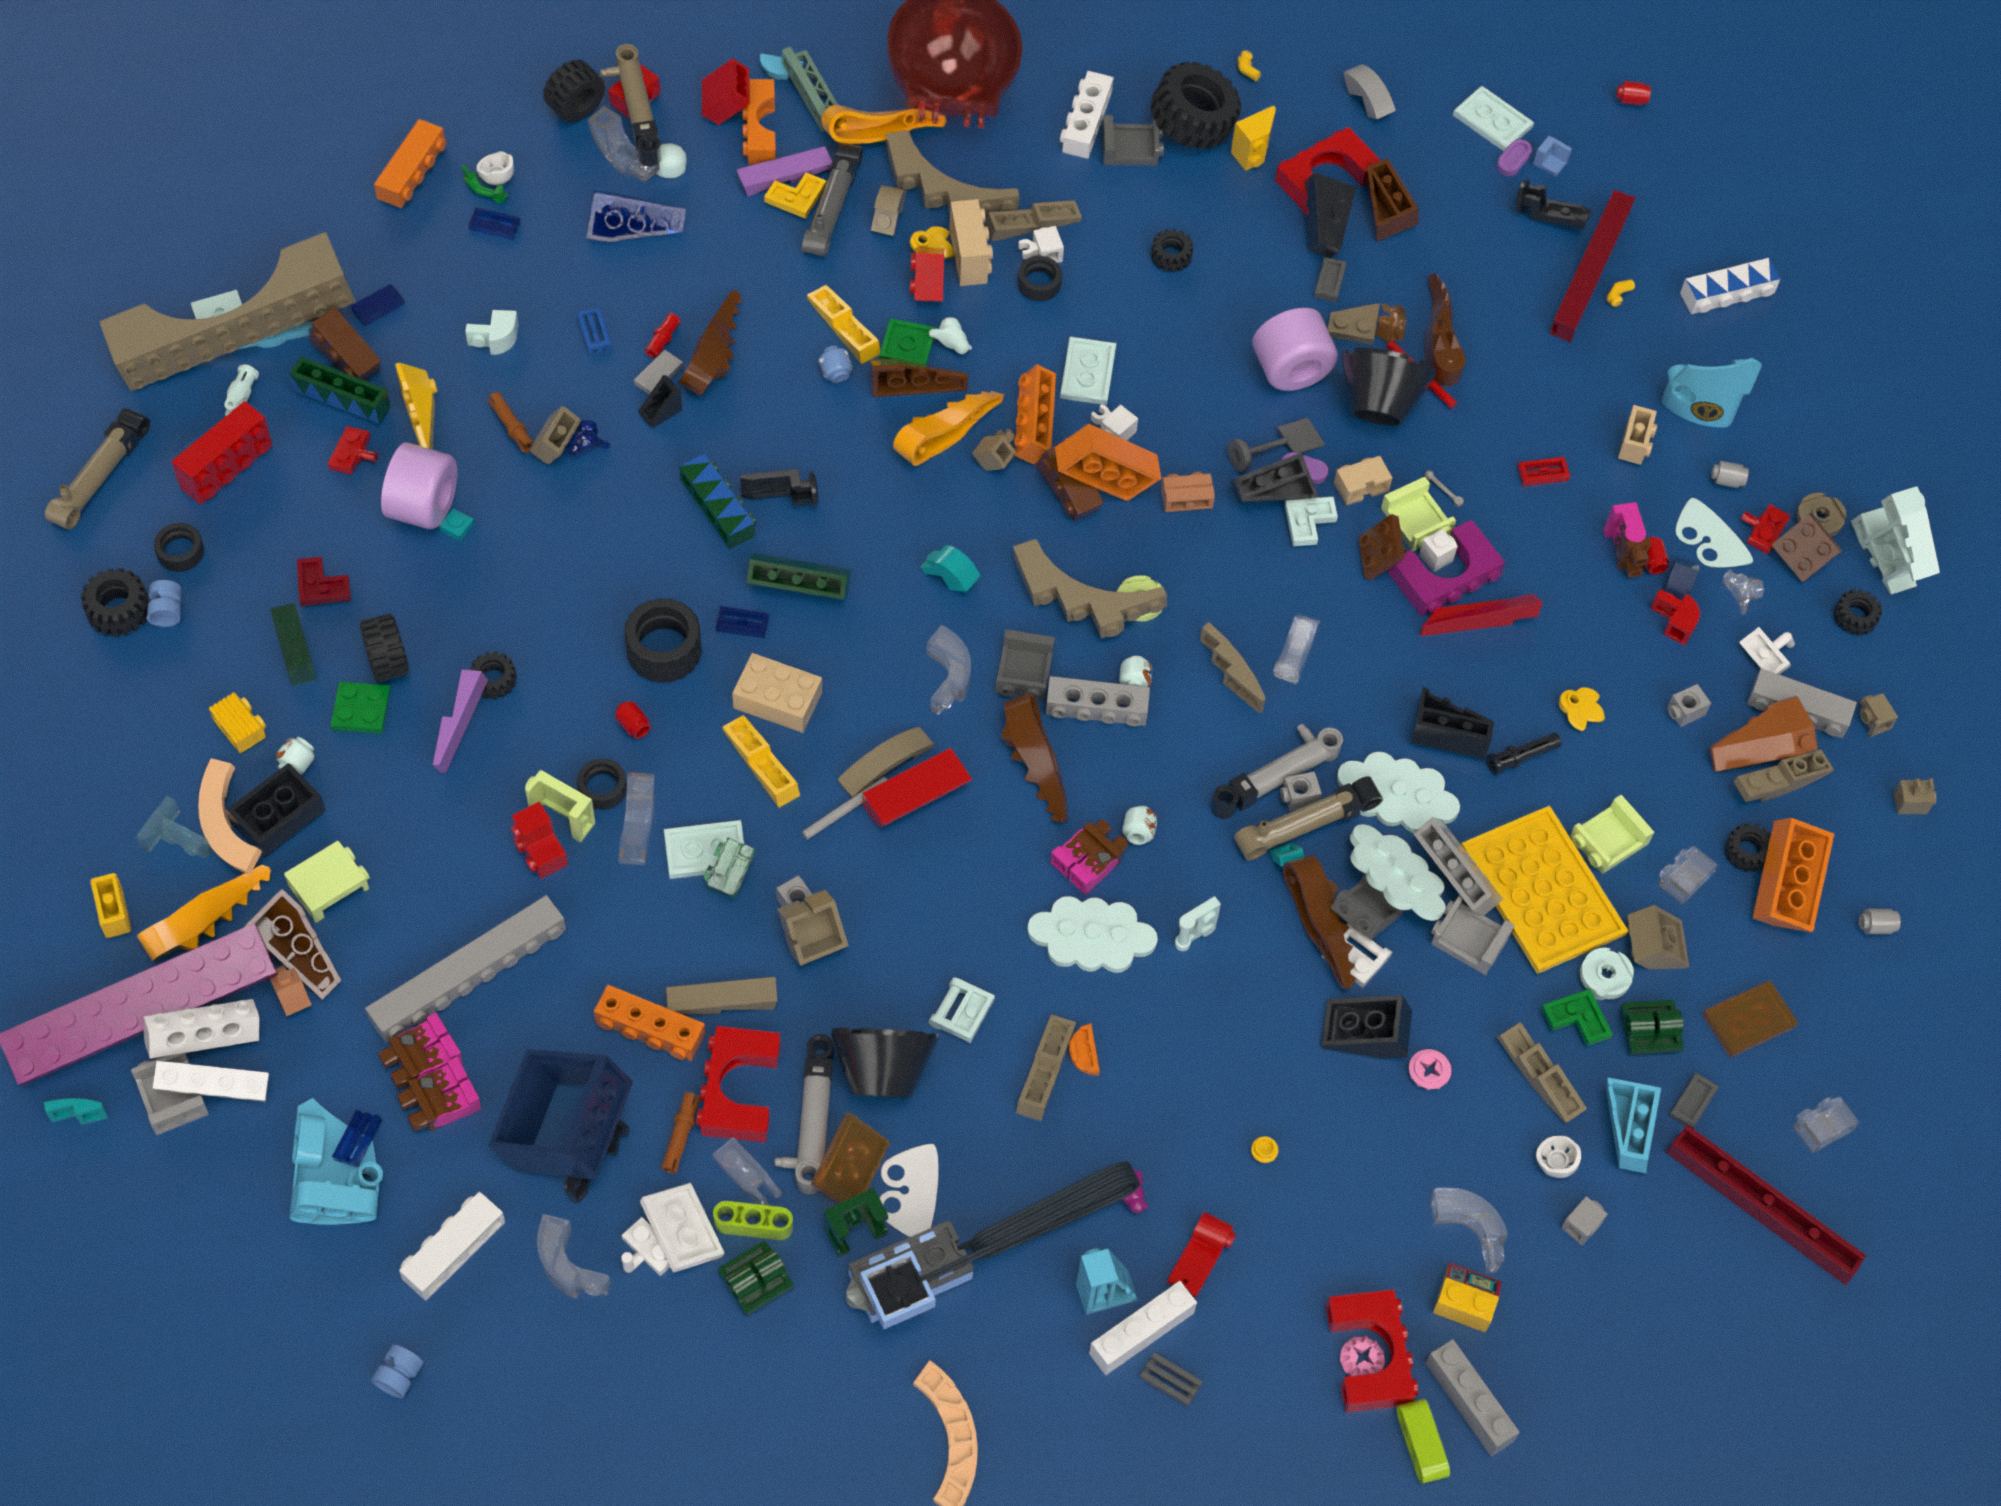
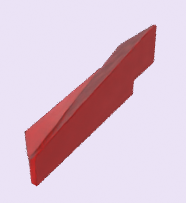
M1527 594L1509 600L1440 607L1422 625L1420 636L1512 625L1516 619L1538 617L1543 603L1534 594Z

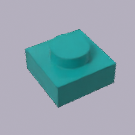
M453 508L439 525L441 532L461 542L474 526V519Z
M1293 842L1270 850L1272 861L1281 867L1286 862L1304 857L1303 849Z

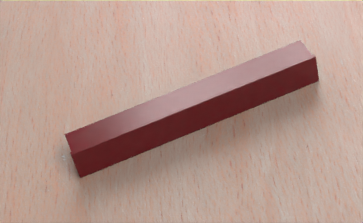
M1617 190L1613 191L1553 320L1554 324L1550 330V335L1571 343L1631 213L1636 199L1635 196H1630Z
M1688 1124L1666 1150V1154L1845 1286L1866 1258L1864 1253Z

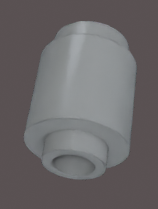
M1720 460L1718 465H1713L1711 478L1718 485L1734 488L1739 486L1745 487L1749 470L1743 467L1742 464Z
M1890 908L1865 909L1863 914L1859 916V926L1865 934H1892L1900 928V915L1897 911H1893Z

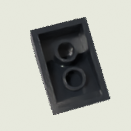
M1403 995L1327 999L1322 1047L1324 1049L1377 1058L1407 1057L1412 1009Z

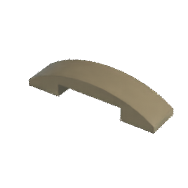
M920 727L904 731L883 742L860 758L838 778V783L853 798L872 785L875 780L912 757L915 760L932 749L934 743Z

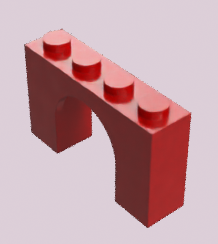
M1347 127L1341 131H1336L1324 141H1318L1306 151H1300L1290 160L1281 162L1277 167L1275 181L1309 216L1308 209H1306L1307 188H1305L1304 181L1312 174L1311 170L1322 164L1338 165L1344 168L1361 186L1367 184V166L1381 160Z
M716 1026L715 1035H710L708 1051H712L711 1060H706L704 1075L708 1076L707 1085L702 1084L700 1100L704 1101L703 1110L698 1109L696 1125L701 1126L702 1136L766 1143L770 1120L769 1107L735 1103L723 1094L720 1086L725 1075L739 1066L752 1065L777 1068L781 1046L780 1033Z
M1395 1290L1329 1297L1326 1303V1312L1330 1332L1356 1329L1369 1330L1378 1334L1386 1342L1390 1351V1364L1384 1370L1374 1374L1344 1377L1341 1383V1392L1345 1413L1392 1408L1414 1401L1415 1395H1418V1384L1416 1378L1412 1379L1410 1368H1413V1359L1411 1352L1406 1350L1405 1342L1408 1340L1406 1326L1401 1325L1402 1303L1400 1298L1396 1299Z

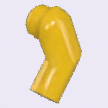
M1244 50L1237 59L1238 69L1242 74L1256 82L1261 76V71L1252 67L1251 59L1253 55L1251 52Z

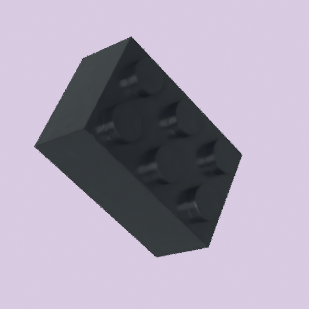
M287 763L226 809L231 824L252 846L262 851L261 855L263 858L326 811L321 795L290 763Z

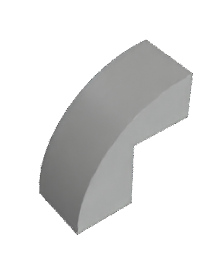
M1361 64L1343 72L1348 93L1363 97L1369 118L1379 119L1396 111L1386 86L1371 68Z

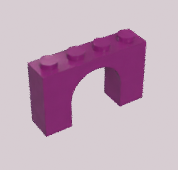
M1472 519L1452 529L1450 534L1458 546L1456 554L1465 565L1466 571L1462 575L1455 578L1435 576L1426 569L1412 550L1404 554V559L1389 568L1388 574L1421 616L1429 612L1433 613L1448 602L1454 603L1462 595L1468 592L1473 593L1483 584L1489 581L1491 583L1495 582L1502 576L1505 561Z

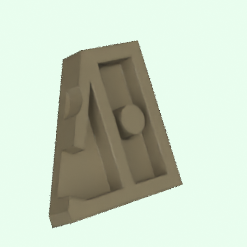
M1376 303L1331 312L1328 325L1331 338L1373 345L1380 304Z

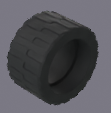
M657 598L646 601L630 613L625 623L624 631L626 653L630 666L638 675L649 681L664 683L682 679L694 670L700 661L702 647L700 624L690 607L674 599ZM659 629L675 630L686 638L682 645L668 652L651 651L640 643L647 634Z

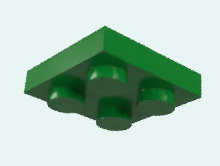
M890 318L879 359H898L927 365L934 338L929 336V331L936 329V327Z
M339 681L331 721L332 730L383 734L391 693L390 685Z

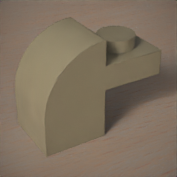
M885 185L880 187L874 206L876 209L871 231L895 236L899 213L903 212L907 190Z

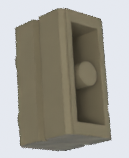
M561 406L548 417L530 447V452L544 463L549 464L554 461V459L562 454L565 449L564 447L581 422L580 418L566 407Z

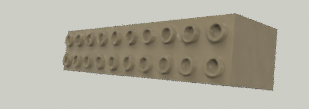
M324 232L281 249L277 267L267 284L249 301L227 313L204 319H179L163 315L144 303L99 322L114 364L130 391H133L156 381L166 379L181 371H186L201 363L211 361L226 353L234 352L236 349L246 345L254 344L266 337L279 334L294 326H299L314 318L321 317L334 307L336 309L344 308L356 302L329 237Z

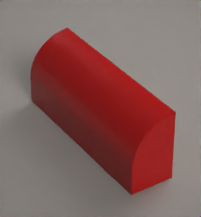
M949 748L863 792V806L872 820L882 828L971 782L972 778L954 751Z

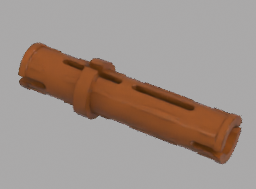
M500 392L492 393L487 401L507 428L508 436L515 440L521 452H530L529 444L532 446L534 441L526 432V426L524 423L519 422Z
M685 1092L683 1094L679 1112L677 1115L675 1114L673 1119L675 1125L660 1167L662 1171H665L667 1168L666 1173L677 1174L690 1128L695 1125L694 1116L700 1097L698 1095L695 1096L694 1093Z

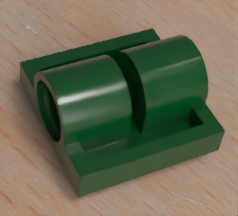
M1674 1000L1622 1003L1620 1008L1629 1055L1682 1052L1684 1048L1681 1037L1683 1033V1017L1679 1009L1676 1010Z
M765 1240L717 1268L719 1275L746 1316L751 1315L794 1288V1283L788 1276L781 1258L774 1249L769 1247Z

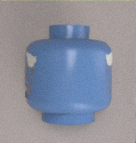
M830 346L825 348L824 353L819 357L818 361L825 379L831 380L832 383H839L849 378L853 366L847 350L837 348V346Z

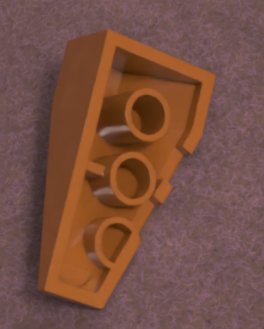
M1793 696L1770 704L1762 714L1757 717L1753 716L1742 728L1737 731L1733 730L1712 745L1710 752L1713 770L1715 772L1794 757L1817 750L1814 724L1799 698Z

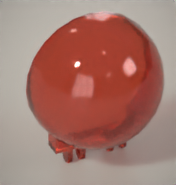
M906 0L893 16L886 40L889 69L896 85L906 96L905 108L918 109V122L923 123L925 119L924 110L932 113V124L938 123L939 115L944 117H964L963 127H969L971 123L970 115H978L977 125L978 128L982 129L984 127V116L996 117L999 100L1011 88L1019 72L1023 52L1021 34L1015 20L1006 8L996 0Z

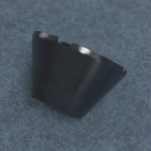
M1354 348L1353 353H1348V350H1344L1341 357L1351 414L1363 421L1379 425H1402L1436 375L1435 368L1425 361L1420 360L1418 364L1410 361L1409 355L1384 349Z
M831 1028V1036L852 1095L912 1098L939 1040V1033L929 1034L921 1031L870 1028Z

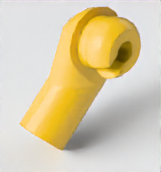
M1630 279L1616 282L1607 294V302L1611 303L1613 307L1621 305L1620 302H1623V298L1620 295L1624 292L1633 291L1635 288L1634 281Z

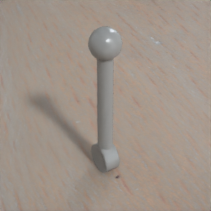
M1428 470L1425 472L1426 479H1431L1453 499L1456 507L1463 505V498L1460 496L1456 497L1434 476L1433 471Z

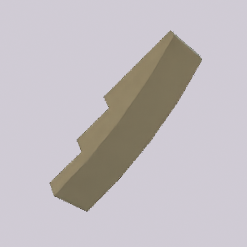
M1208 622L1202 627L1200 641L1213 651L1211 662L1225 673L1223 684L1260 714L1264 709L1266 698L1255 675L1227 638Z
M1521 1022L1497 1036V1039L1528 1082L1564 1123L1569 1122L1587 1109L1558 1064L1553 1065L1540 1043L1535 1044Z

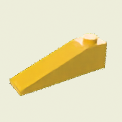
M396 363L395 367L400 391L419 446L433 450L435 416L433 393H437L435 381L428 378L426 370L403 363Z

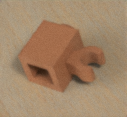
M284 965L276 968L278 974L269 979L286 1016L311 1006L309 997L295 967L286 970Z

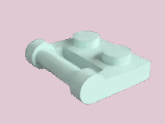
M1215 896L1180 918V933L1175 940V947L1178 950H1188L1193 940L1202 935L1206 937L1215 930L1221 903Z
M952 978L949 984V991L936 1014H932L928 1023L935 1029H942L971 1043L993 1004L995 996L961 979ZM958 994H966L952 1020L946 1019L945 1017Z

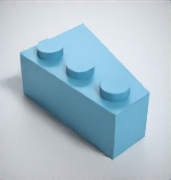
M1607 1077L1606 1094L1619 1168L1646 1173L1661 1088Z
M1095 1248L1081 1256L1076 1286L1086 1315L1138 1301L1129 1270L1109 1249L1100 1251L1099 1248Z

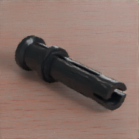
M1553 732L1550 735L1517 748L1509 746L1505 748V751L1498 754H1488L1486 757L1488 768L1496 776L1501 774L1504 769L1519 767L1524 760L1559 748L1561 746V739L1556 732Z

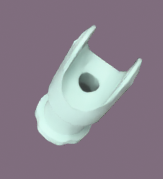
M243 364L238 367V375L235 381L231 382L227 391V399L224 404L227 409L225 412L226 416L242 402H247L252 391L251 386L254 380H257L259 377V372L252 366Z

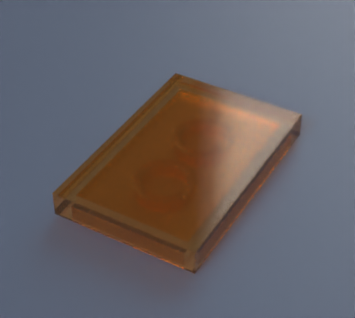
M1770 980L1713 1006L1702 1014L1730 1058L1797 1027L1799 1024Z
M845 1114L811 1184L838 1204L867 1191L890 1142L853 1114Z

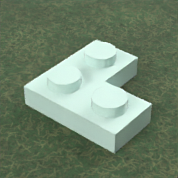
M1334 497L1288 500L1285 502L1293 546L1316 545L1318 536L1315 524L1337 521L1338 516Z

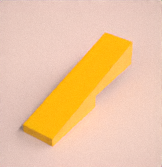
M827 285L807 295L808 301L861 365L880 355L879 340L853 316L852 309Z
M744 715L722 727L723 732L778 808L800 796L798 783L772 754L770 745Z

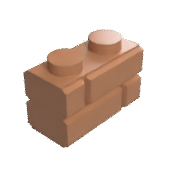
M1194 472L1186 476L1170 474L1167 477H1162L1161 495L1164 512L1212 509L1215 495L1211 474Z

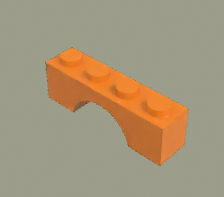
M750 79V104L743 109V120H747V124H743V138H748V142H743V156H748V165L776 159L775 132L764 128L759 123L765 115L775 112L774 79Z

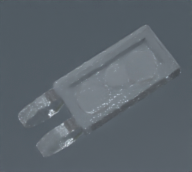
M731 1138L712 1154L713 1159L748 1196L751 1195L757 1204L769 1206L767 1199L757 1190L762 1184L775 1198L782 1195L777 1185L769 1178V1174L735 1138Z

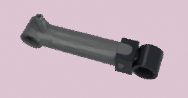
M839 143L836 155L830 166L829 179L810 229H807L805 232L802 252L826 257L831 235L849 187L853 186L857 170L861 165L863 157L862 147Z

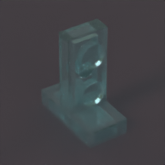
M166 796L136 835L140 847L151 852L160 838H162L168 844H178L185 852L192 856L199 855L206 859L211 852L207 839L173 822L180 811L176 801Z

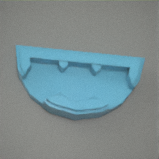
M760 53V66L767 72L769 77L782 80L788 79L789 75L782 64V57ZM799 61L804 68V61Z

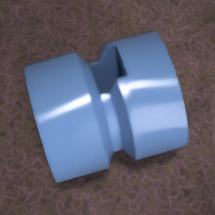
M158 580L149 585L147 620L151 624L160 627H170L180 622L182 589L178 583L169 580Z
M392 1345L384 1357L386 1364L378 1367L371 1381L387 1394L402 1399L411 1386L409 1379L416 1377L424 1363L421 1358L411 1351L398 1345Z

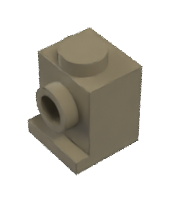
M1883 693L1876 696L1868 695L1859 702L1862 706L1859 711L1860 717L1870 729L1867 733L1869 737L1892 729L1898 716Z

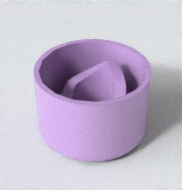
M1296 308L1272 317L1257 330L1252 340L1253 348L1268 382L1274 388L1282 391L1299 390L1319 382L1332 371L1338 358L1337 349L1321 314L1311 308Z
M407 442L401 444L395 451L385 475L381 496L383 515L390 519L426 529L437 528L446 518L456 491L458 468L453 456Z

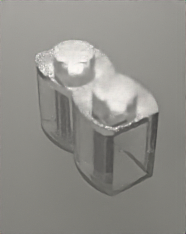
M1692 846L1689 850L1684 848L1675 858L1677 862L1672 866L1670 864L1666 865L1659 874L1661 880L1658 885L1682 905L1706 883L1718 866L1717 863L1695 846Z
M1828 1097L1817 1105V1109L1811 1111L1808 1108L1797 1115V1122L1793 1128L1812 1153L1848 1135L1860 1123L1841 1097L1833 1100L1831 1097Z

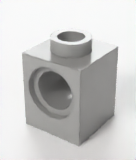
M1696 684L1672 695L1667 709L1670 717L1676 720L1679 726L1682 727L1704 717L1711 702L1699 685Z
M1315 772L1285 777L1283 788H1280L1281 799L1283 803H1287L1289 811L1297 810L1320 800L1322 794ZM1295 790H1300L1304 792V794H1299L1295 792Z
M799 875L777 887V900L782 907L793 903L794 899L803 900L801 903L803 904L805 903L803 898L813 895Z
M1586 1196L1566 1218L1561 1229L1583 1246L1602 1225L1608 1214L1598 1202L1591 1201Z

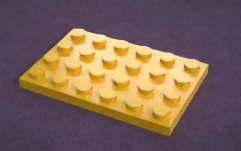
M1550 805L1461 843L1462 847L1503 898L1496 905V908L1504 921L1507 920L1515 925L1512 934L1537 974L1627 935L1628 929Z

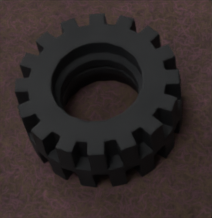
M1165 229L1164 233L1160 231L1158 236L1155 235L1152 242L1151 259H1153L1154 265L1157 264L1158 269L1164 268L1165 272L1171 270V273H1175L1177 269L1179 272L1183 271V267L1187 268L1189 263H1191L1193 241L1192 239L1189 240L1190 236L1188 234L1184 235V231L1176 232L1177 229L1172 231ZM1173 247L1178 249L1180 253L1169 254L1163 249Z
M1855 589L1845 592L1834 610V619L1837 620L1836 624L1838 627L1842 625L1841 630L1844 632L1848 630L1851 635L1857 633V636H1862L1863 632L1866 635L1873 631L1882 614L1881 602H1876L1877 597L1875 595L1870 596L1871 592L1869 591L1864 593L1863 589H1858L1857 592ZM1849 608H1860L1866 613L1867 617L1855 616Z
M488 651L485 652V656L481 654L477 656L478 661L473 660L470 670L482 671L483 674L491 670H499L504 673L496 681H487L482 692L485 699L489 700V697H493V700H497V696L504 698L506 697V692L510 694L512 687L515 688L517 680L515 666L510 657L506 658V654L501 653L498 655V651H493V654H489Z
M1746 823L1745 826L1740 824L1732 830L1726 841L1724 851H1727L1725 854L1726 858H1731L1729 863L1737 865L1736 869L1744 868V872H1749L1752 869V872H1756L1759 868L1760 870L1764 868L1771 837L1770 833H1765L1767 829L1764 827L1759 829L1758 824L1751 826V823ZM1749 841L1758 847L1759 853L1749 854L1741 848L1740 842Z

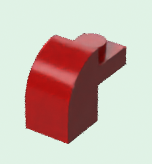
M1660 589L1650 609L1670 619L1663 635L1686 646L1699 621V607L1688 594L1685 595L1683 600H1680L1673 594Z

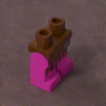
M1637 503L1613 505L1603 532L1605 538L1612 537L1615 544L1618 570L1625 569L1628 578L1642 576L1644 572L1642 565L1649 561L1647 552L1651 546L1650 538H1645L1646 531Z
M1104 819L1099 820L1093 825L1088 822L1068 842L1061 847L1058 846L1051 852L1050 863L1066 878L1069 877V881L1085 896L1114 867L1121 863V856L1128 848V841L1120 835L1112 841L1106 838L1111 832V827Z
M436 1012L426 1017L427 1021L417 1027L404 1031L397 1037L390 1038V1046L378 1053L385 1069L399 1063L401 1068L390 1073L397 1089L409 1085L408 1081L414 1078L417 1079L426 1073L433 1072L447 1065V1061L458 1057L460 1063L463 1064L461 1052Z
M458 1057L447 1061V1065L433 1072L408 1081L409 1088L397 1094L398 1101L403 1110L415 1105L419 1108V1111L408 1115L409 1123L414 1132L427 1127L432 1132L440 1126L447 1125L481 1110L479 1097Z

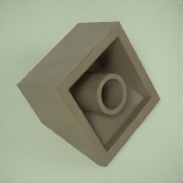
M1655 905L1627 915L1629 922L1627 929L1632 942L1631 955L1636 963L1647 969H1685L1689 967L1681 919Z

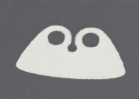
M934 1144L922 1145L906 1150L888 1159L882 1166L881 1175L887 1185L897 1188L908 1186L909 1193L905 1195L899 1191H887L880 1197L882 1204L889 1197H895L900 1201V1210L896 1213H888L889 1218L886 1222L909 1237L931 1228L938 1186V1154ZM900 1165L904 1169V1177L899 1181L891 1180L887 1175L890 1166Z

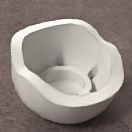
M505 152L487 155L477 164V172L488 184H504L510 180L514 173L513 158Z
M1552 1136L1540 1144L1537 1149L1536 1158L1540 1168L1547 1175L1555 1178H1565L1575 1173L1581 1160V1150L1578 1144L1569 1137Z

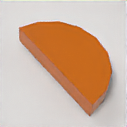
M1090 1023L1081 1026L1073 1034L1069 1042V1056L1072 1064L1079 1071L1088 1075H1099L1100 1070L1092 1025Z

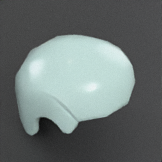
M672 143L662 144L661 161L652 167L653 171L658 176L664 178H676L682 175L686 169V153L678 145Z

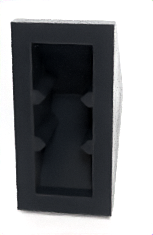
M663 375L638 410V413L651 427L660 425L682 411L680 389L667 375Z

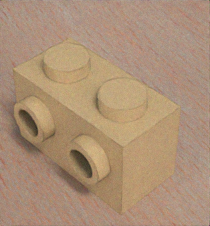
M1633 405L1625 428L1618 459L1641 465L1644 456L1649 457L1653 445L1649 440L1650 437L1654 438L1657 424H1654L1657 411Z

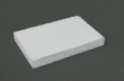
M691 1183L641 1198L640 1203L673 1273L723 1257L724 1251Z

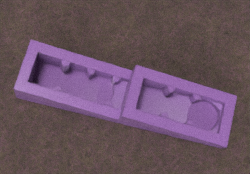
M824 146L737 169V173L747 196H752L770 188L775 180L781 183L790 180L791 184L801 181L805 173L815 175L830 169L832 161Z
M462 669L453 716H442L433 766L439 773L447 772L487 684L488 679L482 671Z

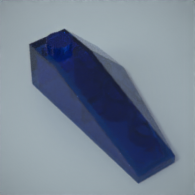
M593 189L586 238L604 242H617L619 240L683 232L686 209Z

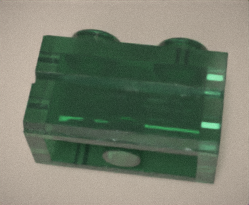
M729 837L726 838L725 843L720 841L714 853V856L718 857L714 867L708 866L703 877L707 881L706 888L734 900L756 849Z

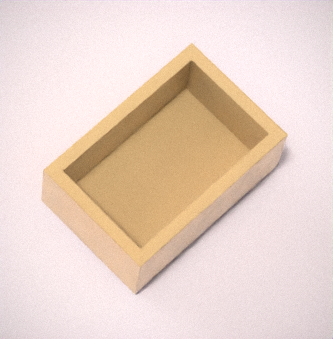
M978 199L954 201L950 205L949 232L960 286L986 284L988 282V274L992 273L990 260L993 259L992 246L987 245L989 231L988 227L983 225V222H985L984 208H980Z
M752 653L732 693L733 708L804 733L822 695V677Z

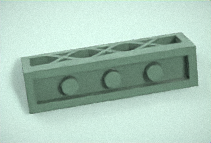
M791 46L782 49V64L821 132L825 131L821 123L822 115L830 105H838L807 50L795 54ZM799 60H805V62L807 63L805 69H803ZM808 77L816 79V86H813ZM818 94L826 96L827 101L825 104Z

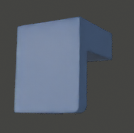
M1548 136L1537 149L1533 164L1557 176L1568 163L1572 148Z

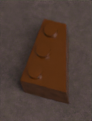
M1386 158L1367 166V185L1377 242L1417 225L1419 208L1389 159Z
M335 307L312 322L309 341L343 373L365 381L380 370V358Z
M1055 446L1045 450L1036 466L1063 505L1065 513L1075 521L1099 510L1104 502L1097 489L1058 472Z

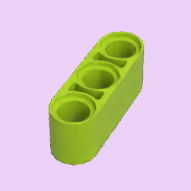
M722 1201L713 1210L714 1226L717 1231L723 1234L785 1240L793 1232V1216L788 1209L783 1207ZM723 1214H730L733 1216V1218L729 1221H722L719 1219V1217ZM750 1217H757L760 1219V1221L757 1224H749L746 1222ZM778 1220H784L788 1223L781 1228L774 1225Z
M1426 1399L1397 1405V1417L1420 1483L1424 1484L1450 1477L1448 1460Z

